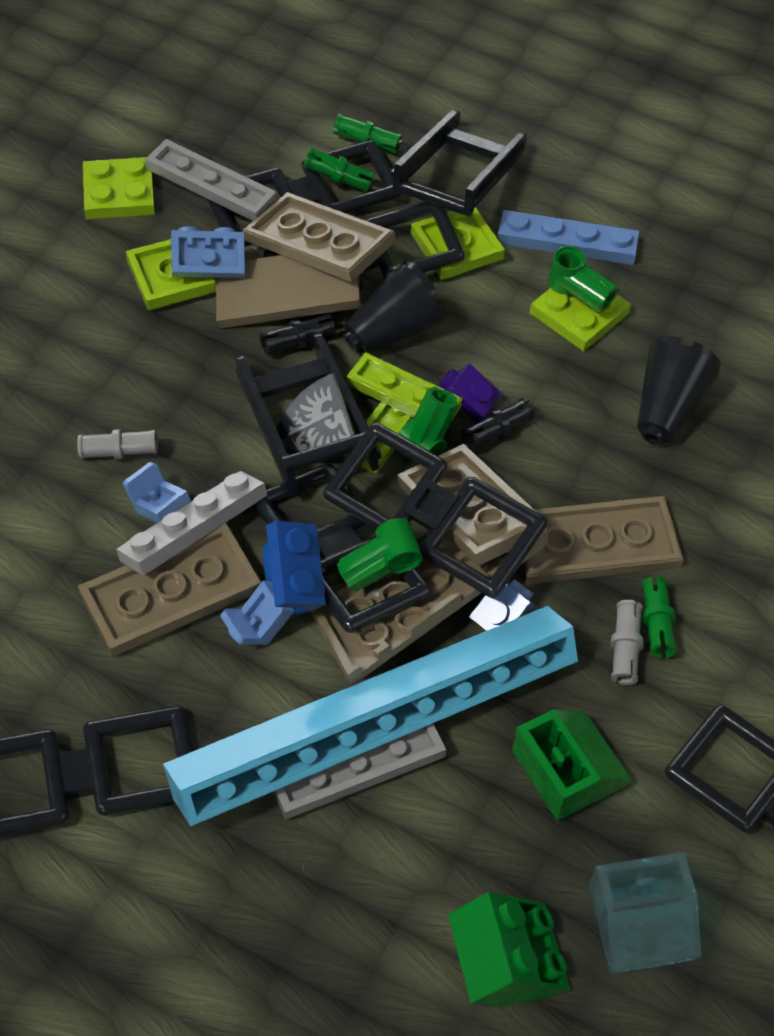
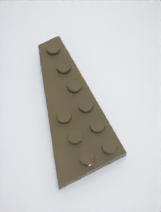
M544 534L538 538L523 562L546 547ZM453 541L438 547L490 579L509 553L506 552L491 561L477 566ZM422 558V562L416 568L432 587L431 595L424 600L354 633L344 631L326 605L310 612L349 685L353 686L481 594V592ZM390 572L357 592L350 589L346 582L333 586V588L351 612L355 614L410 588V586L401 574Z

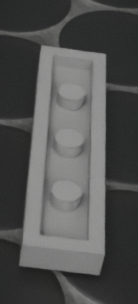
M165 139L145 159L148 170L252 221L277 201L276 191L168 139Z
M242 471L229 475L217 486L197 495L190 503L175 512L167 514L161 521L144 532L135 534L128 542L118 547L116 551L120 562L144 576L268 496L264 482Z
M432 723L277 789L273 793L286 820L442 759L446 756V748Z

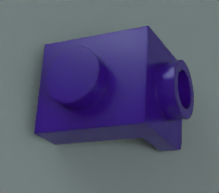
M470 363L459 371L452 368L438 383L442 389L463 398L461 409L475 422L485 417L501 395V392Z

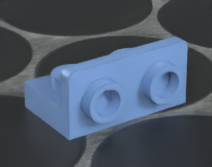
M185 226L171 231L172 277L244 278V232H235V229L229 227L216 228L214 231H200L199 228Z

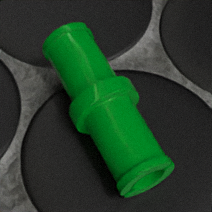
M343 114L338 115L334 125L336 129L333 130L335 135H340L360 143L373 140L379 149L394 155L398 153L402 143L400 140L403 138L402 134L376 127L375 122L368 120L367 123L346 117Z
M310 147L303 168H308L331 177V182L336 184L340 181L367 193L371 185L370 179H373L374 176L373 171H368L346 162L347 158L343 156L336 158L316 150L314 147Z
M656 576L658 588L657 591H654L653 579L649 577L642 582L646 608L643 611L642 617L644 625L648 627L650 653L655 658H662L661 643H664L666 658H669L676 654L677 646L673 631L676 615L669 602L668 582L665 578Z

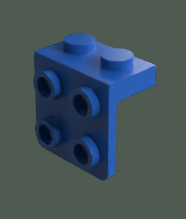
M274 521L266 525L268 543L263 547L265 580L272 581L275 607L293 608L294 612L288 618L289 620L326 605L325 585L322 578L320 544L316 524Z

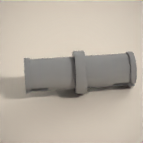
M114 429L111 434L78 435V455L80 459L114 456L115 460L124 459V455L158 454L157 431L123 433L121 429Z
M622 600L616 606V632L611 635L610 646L614 649L611 680L614 683L618 681L620 685H633L638 682V657L644 644V638L640 635L643 605L641 603L636 604L634 600Z

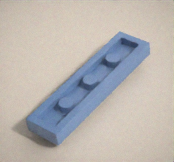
M503 210L497 239L502 245L553 253L562 246H573L580 249L586 258L634 265L639 231Z

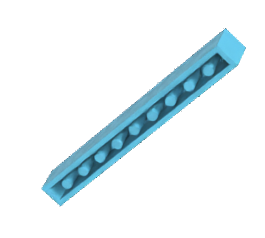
M543 607L166 762L163 766L173 800L191 827L578 662L573 626L550 607Z

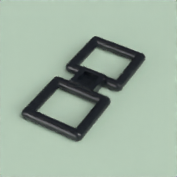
M373 140L326 153L336 158L343 156L347 158V161L368 155L385 188L342 201L334 202L320 173L303 168L304 162L307 159H304L301 163L306 176L287 182L282 170L279 168L245 176L262 185L273 183L280 198L288 192L346 214L397 199L402 194L393 190L394 178L390 177L391 169L378 145ZM207 199L219 226L233 228L237 232L227 208Z
M423 202L365 220L388 228L433 214L448 251L408 262L407 265L413 262L425 273L461 262L465 258V252L446 209L440 206ZM267 249L263 253L264 258L280 255ZM388 249L364 271L380 267L382 275L386 279L396 267L393 264ZM359 275L360 291H362L364 284Z
M377 422L372 423L324 489V498L377 530L382 523L391 519L343 492L377 442L384 443L426 467L427 471L393 519L404 518L409 522L414 520L429 529V533L419 546L422 558L489 598H497L547 527V519L476 477H468L457 493L453 494L437 484L448 468L447 462L386 426ZM474 495L527 525L491 579L438 548Z
M326 463L296 476L298 492L325 480L329 483L338 470L334 465ZM282 482L266 489L268 496L253 505L267 525L274 521H284L272 506L273 503L291 496L288 487L286 488ZM347 484L343 492L364 503L351 486ZM351 514L317 529L320 558L322 559L320 560L322 578L325 585V603L347 633H354L428 598L432 593L431 585L415 568L411 571L400 573L410 588L353 614L325 577L338 570L337 563L340 562L339 559L376 538V536H372L362 541L354 530L366 525V523Z
M717 705L666 766L665 775L673 783L744 833L752 832L761 819L774 827V774L748 808L743 811L686 771L722 725L774 760V739L726 706Z
M171 706L89 721L83 727L86 748L63 753L59 752L57 734L51 729L1 737L0 755L41 748L50 809L0 818V836L62 825L69 819L67 800L94 795L96 811L102 816L175 803L170 786L112 796L102 737L170 724L177 758L193 752L184 708L181 706Z

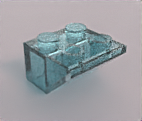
M685 852L595 866L588 888L611 974L699 960L701 958L698 898Z

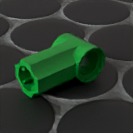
M573 246L558 248L554 253L548 275L549 286L561 294L572 293L597 312L603 313L610 307L612 301L617 296L619 287L586 265V257L580 249Z
M437 387L428 388L414 419L406 423L398 434L437 456L443 454L447 446V442L443 440V437L459 406L456 401L457 397L448 390H442Z
M395 518L382 523L375 532V539L339 559L340 562L337 563L338 570L350 589L357 592L390 572L397 574L405 573L419 566L422 562V554L408 520Z

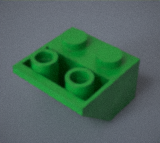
M553 709L516 728L512 752L557 821L631 784L632 779L585 711Z
M487 892L448 914L470 1004L501 1008L561 995L571 991L566 976V963L560 954L553 931V918L547 910L546 903Z

